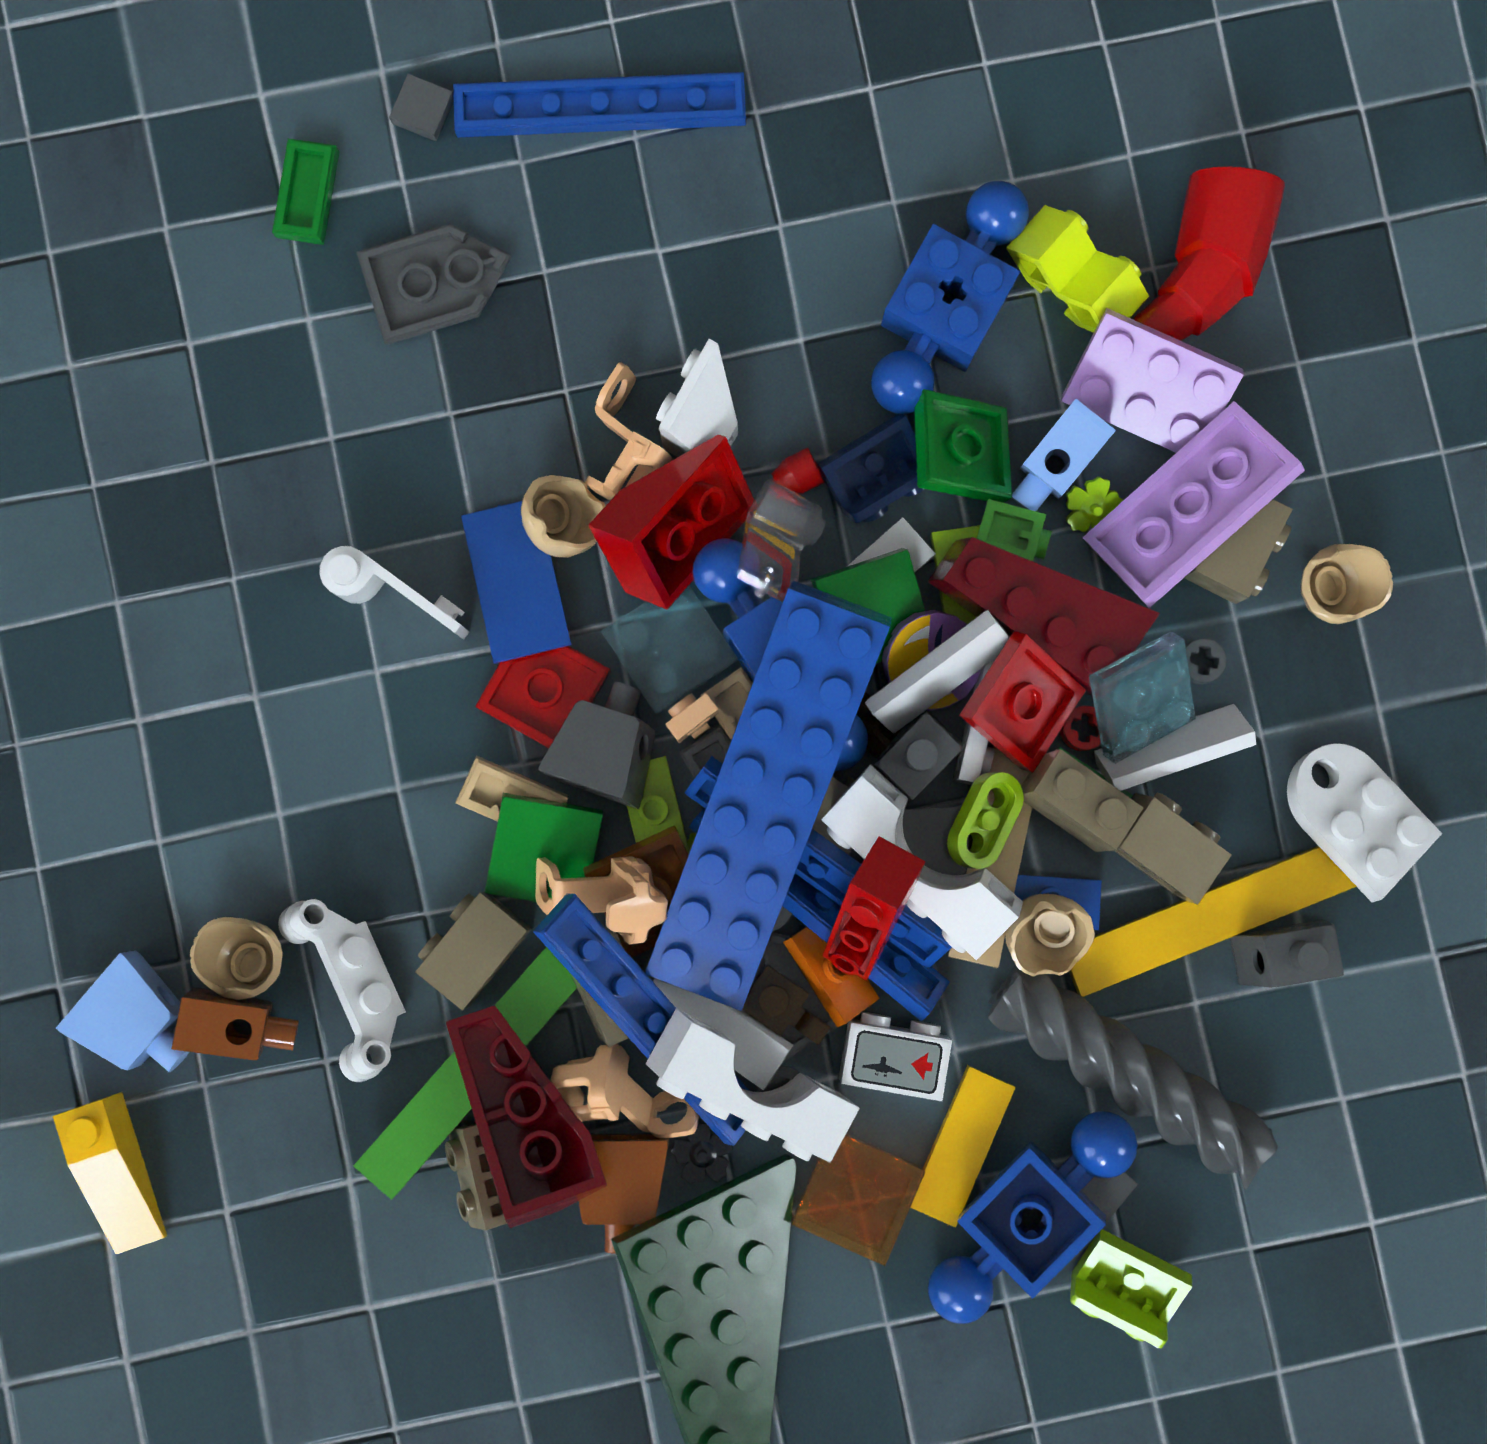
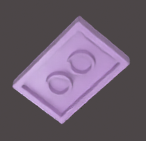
M1106 308L1062 394L1061 402L1071 405L1077 399L1104 421L1177 453L1226 408L1244 376V372L1238 366Z

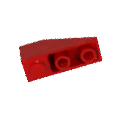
M878 836L849 884L822 956L829 959L841 972L848 975H857L867 981L915 888L926 861Z

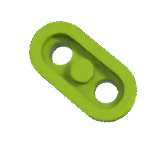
M988 772L980 775L973 782L949 831L947 839L949 854L958 865L966 868L984 869L991 866L998 859L1024 801L1022 787L1014 776L1004 772ZM990 790L993 791L995 797L992 805L988 803ZM968 835H971L973 838V846L970 850L967 849Z

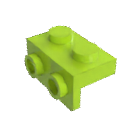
M1102 1229L1094 1237L1072 1271L1070 1301L1086 1315L1093 1318H1101L1124 1330L1133 1339L1146 1341L1158 1348H1163L1168 1340L1167 1323L1191 1290L1192 1274Z

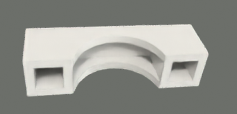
M870 764L830 807L821 820L828 826L827 832L837 844L846 849L852 847L864 859L878 836L913 854L906 843L903 833V814L908 798ZM924 865L906 905L919 917L926 918L928 916L942 929V936L952 948L960 953L967 951L977 960L1019 918L1023 901L986 868L964 875H947L936 872Z
M675 1009L646 1062V1065L659 1076L656 1083L657 1086L680 1099H684L687 1092L701 1098L699 1106L720 1119L726 1120L730 1113L743 1119L741 1127L765 1141L769 1140L771 1134L785 1140L782 1147L805 1161H809L813 1154L831 1163L860 1109L857 1105L841 1093L802 1073L797 1074L785 1085L771 1091L752 1092L742 1089L738 1084L734 1071L735 1043L717 1029Z

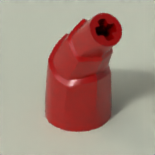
M1210 167L1193 172L1189 178L1175 251V258L1178 264L1159 288L1158 297L1141 310L1133 320L1182 341L1192 334L1196 336L1201 335L1243 297L1253 296L1280 214L1285 182L1280 177L1269 172L1244 167Z

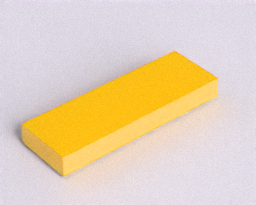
M967 1065L909 1199L908 1206L956 1228L959 1215L963 1212L1016 1088L1014 1085Z

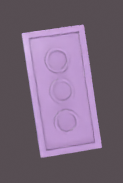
M1233 401L1082 538L1138 598L1150 608L1302 474L1305 469L1292 453Z

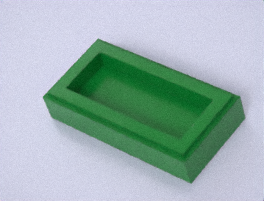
M288 138L272 233L276 238L324 245L339 158V150L336 145Z

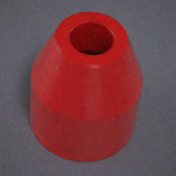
M808 447L786 457L771 473L781 495L802 494L825 483Z

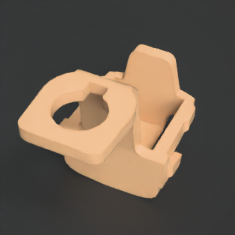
M621 362L616 365L602 387L596 401L595 413L609 429L624 439L627 444L615 465L612 466L604 483L591 476H588L585 481L591 490L609 501L620 491L636 465L638 466L626 486L674 460L663 448L638 433L630 431L614 418L636 382V376L627 365ZM621 381V385L617 394L611 400V396L615 387Z
M632 856L611 858V873L609 876L561 879L559 870L554 863L546 857L537 858L535 897L537 905L546 915L551 912L566 894H576L592 913L606 912L607 928L613 932H618L629 945L644 943L649 930L656 925L662 924L667 919L668 900L655 887L651 868L642 859ZM547 878L549 887L552 889V898H549L547 893Z
M618 1044L611 1047L600 1045L593 1057L570 1060L567 1064H561L553 1068L552 1083L581 1122L603 1119L616 1121L619 1119L621 1111L637 1128L644 1132H651L657 1138L667 1139L694 1134L697 1130L699 1115L684 1099L675 1097L666 1091L660 1092L652 1098L628 1075L630 1057L623 1047ZM580 1086L588 1087L587 1105H583L584 1094ZM684 1102L687 1104L686 1115L675 1124H665L660 1118H657V1112L665 1111L673 1103Z

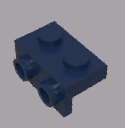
M903 414L895 415L816 464L842 513L855 523L874 521L883 516L889 509L888 505L902 496L910 497L925 490L917 487L916 437L907 417Z

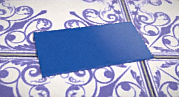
M522 501L503 506L498 505L495 508L461 516L494 664L572 645L552 557L539 550L528 537L522 523Z

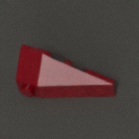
M494 1005L446 1021L502 1211L509 1228L558 1212L606 1187L607 1183L590 1132L562 1098L558 1089L533 1059L526 1046Z

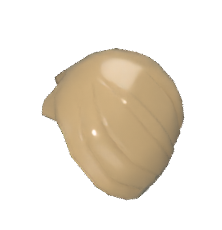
M555 475L539 477L532 481L522 499V523L528 537L539 550L553 557L568 558L587 551L597 542L588 524L605 507V503L591 494L587 488V483L579 479Z
M1334 544L1321 549L1303 569L1301 595L1308 610L1317 618L1332 624H1343L1362 618L1382 608L1392 595L1393 576L1387 559L1384 558L1380 551L1362 545Z
M1036 894L1022 900L1023 905L1019 918L1005 931L1006 944L1014 963L1023 973L1033 977L1039 974H1055L1060 976L1069 972L1087 953L1093 943L1095 932L1090 915L1081 905L1061 895Z
M233 917L213 919L200 929L198 936L193 941L194 945L190 950V962L193 972L208 988L224 998L242 1000L255 997L265 992L280 975L283 958L281 943L275 932L261 923Z

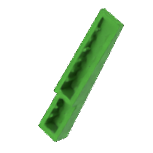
M546 947L495 1006L523 1044L527 1046L577 987L570 972ZM455 1052L450 1055L353 1165L391 1200L405 1187L472 1110Z

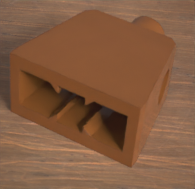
M193 987L181 999L171 1049L258 1060L264 1046L293 1051L299 1020L270 1016L273 1002L256 998L228 999L212 990ZM243 1019L249 1022L252 1033L243 1035L237 1032L234 1027V1020Z
M652 1133L591 1134L607 1186L579 1200V1207L583 1224L605 1225V1252L616 1254L611 1241L612 1238L634 1228L635 1225H640L656 1217L669 1138H657Z

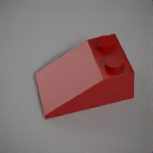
M718 434L621 489L588 526L625 593L668 610L694 580L693 563L698 552L711 541L723 538L730 539L754 512L757 505L727 438Z

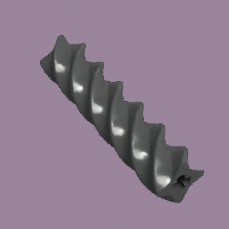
M1015 964L1006 980L990 998L988 1003H991L992 1007L988 1018L993 1025L1006 1032H1025L1034 1052L1044 1059L1050 1061L1068 1060L1073 1075L1083 1086L1092 1089L1110 1088L1114 1100L1122 1112L1133 1117L1153 1116L1157 1129L1164 1140L1174 1145H1196L1201 1161L1207 1169L1218 1174L1239 1173L1244 1190L1249 1187L1260 1167L1277 1151L1278 1145L1273 1137L1272 1129L1268 1128L1255 1112L1239 1103L1226 1100L1212 1083L1202 1077L1183 1072L1179 1064L1170 1055L1156 1047L1141 1044L1136 1035L1127 1026L1115 1019L1098 1015L1085 998L1073 991L1056 987L1047 974H1039L1033 977L1023 973Z

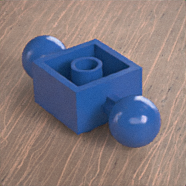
M991 181L974 191L966 207V221L970 229L966 240L935 224L930 228L885 308L881 322L882 327L909 341L904 350L893 351L881 358L873 370L871 377L872 392L877 402L884 409L896 414L914 412V407L920 399L922 390H934V373L930 366L934 356L964 372L967 371L1021 272L991 255L996 246L1010 243L1019 236L1028 222L1029 206L1023 192L1014 184L1006 181ZM944 293L957 297L951 304L943 301Z
M717 539L707 543L696 555L693 563L694 582L705 597L715 602L728 603L738 617L737 620L724 628L722 637L753 682L780 612L782 602L777 598L776 594L766 601H762L753 587L757 577L756 561L751 551L744 544L733 539ZM858 715L854 719L834 772L852 768L863 758L866 752L868 733L865 724Z
M1098 1111L1086 1115L1077 1123L1072 1132V1155L1059 1168L1030 1141L959 1215L957 1222L981 1247L971 1257L952 1256L944 1259L934 1268L928 1282V1295L935 1311L944 1319L957 1324H967L978 1320L987 1312L992 1303L994 1294L992 1280L1003 1269L1033 1299L1106 1226V1215L1081 1190L1094 1177L1113 1178L1123 1174L1130 1168L1136 1158L1138 1147L1137 1138L1131 1125L1123 1117L1108 1111ZM1022 1209H1039L1042 1212L1041 1221L1044 1225L1039 1227L1037 1224L1031 1223L1027 1227L1021 1223L1024 1215Z

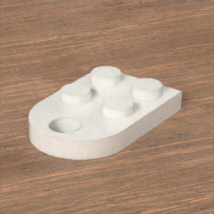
M1345 744L1321 746L1302 756L1290 772L1287 783V798L1295 820L1371 902L1382 900L1442 835L1437 827L1367 754L1355 747ZM1314 764L1321 765L1328 772L1329 785L1327 788L1320 787L1313 780L1312 767Z

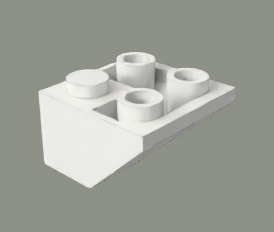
M708 339L702 352L697 349L691 352L681 372V376L685 378V381L677 395L671 392L667 395L656 417L661 422L658 431H660L663 449L677 457L718 434L725 436L731 447L738 435V423L719 346L715 341Z

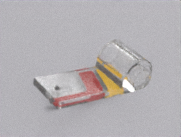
M768 479L761 487L747 514L737 574L738 579L755 587L754 594L757 597L763 598L766 593L783 602L792 581L798 582L801 551L806 544L812 547L817 542L826 524V521L820 518L822 507L772 479Z

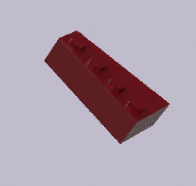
M973 537L956 540L928 580L930 584L974 616L978 617L988 610L1009 636L1014 631L1027 634L1086 689L1084 695H1106L1160 614Z

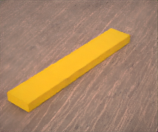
M1316 846L1209 889L1198 905L1182 900L1095 935L1089 950L1073 966L1069 974L1078 995L1084 997L1357 886L1319 846Z

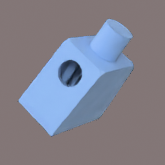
M1075 399L1021 466L1020 469L1027 476L1012 493V499L1023 508L1037 511L1050 494L1059 499L1116 430L1079 400ZM1051 455L1058 456L1064 462L1065 466L1059 474L1051 473L1045 466V462Z
M136 950L119 953L56 1027L65 1036L127 1071L141 1066L151 1056L168 1072H171L189 1054L187 1051L171 1049L174 1034L171 1031L177 1024L181 1002Z

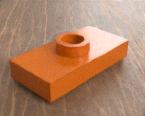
M807 926L783 942L836 1027L848 1023L880 999L869 980L866 981L857 975L845 974L838 970L829 959L823 957L822 955L827 943Z

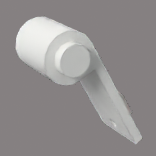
M351 546L334 548L324 556L320 564V577L323 585L330 592L349 603L361 604L369 601L386 582L463 640L469 633L466 628L455 621L458 614L463 616L464 611L442 595L435 604H432L356 548Z

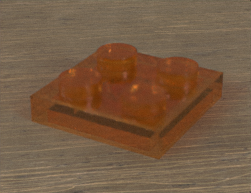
M846 1134L831 1163L818 1157L791 1223L800 1229L886 1266L926 1171L918 1165Z

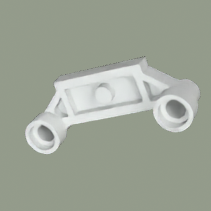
M317 899L295 902L287 907L279 917L278 926L280 933L287 941L294 944H303L308 941L315 943L355 1034L354 1042L347 1045L340 1054V1069L345 1077L354 1082H363L374 1078L390 1061V1044L397 1016L406 1013L367 923L363 921L355 924L329 910L323 902ZM304 913L309 916L311 923L305 919ZM366 1052L370 1054L372 1063L368 1061Z

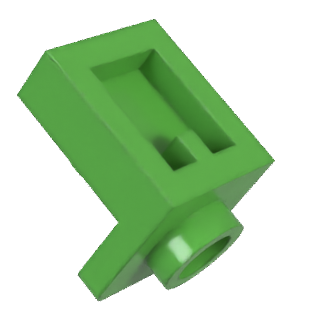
M988 499L977 539L1030 561H1033L1034 557L1044 560L1052 531L1043 529L1046 514Z

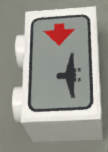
M861 1012L860 1020L852 1019L848 1022L838 1077L841 1084L937 1101L943 1100L952 1040L947 1035L940 1034V1025L911 1021L910 1029L890 1026L891 1017L869 1012Z

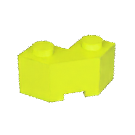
M1044 205L1026 225L1022 233L1006 247L1025 280L1039 293H1042L1048 287L1056 297L1068 305L1064 314L1077 326L1093 333L1106 308L1130 318L1149 297L1139 278L1141 271L1138 266L1125 256L1120 255L1117 258L1097 251L1087 234L1089 230L1088 224L1078 213L1072 210L1064 212Z

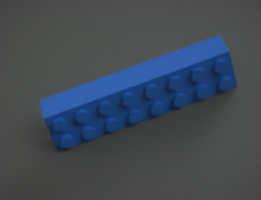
M794 580L792 581L785 595L668 909L667 919L662 925L645 973L648 976L742 1011L890 629L892 617Z

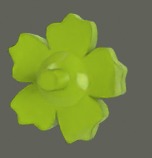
M1098 476L1093 480L1085 482V490L1078 486H1072L1071 490L1066 494V506L1068 509L1073 510L1067 516L1066 522L1070 525L1072 531L1080 530L1086 532L1090 526L1091 529L1094 528L1124 501L1115 490L1109 491L1110 481L1108 479Z

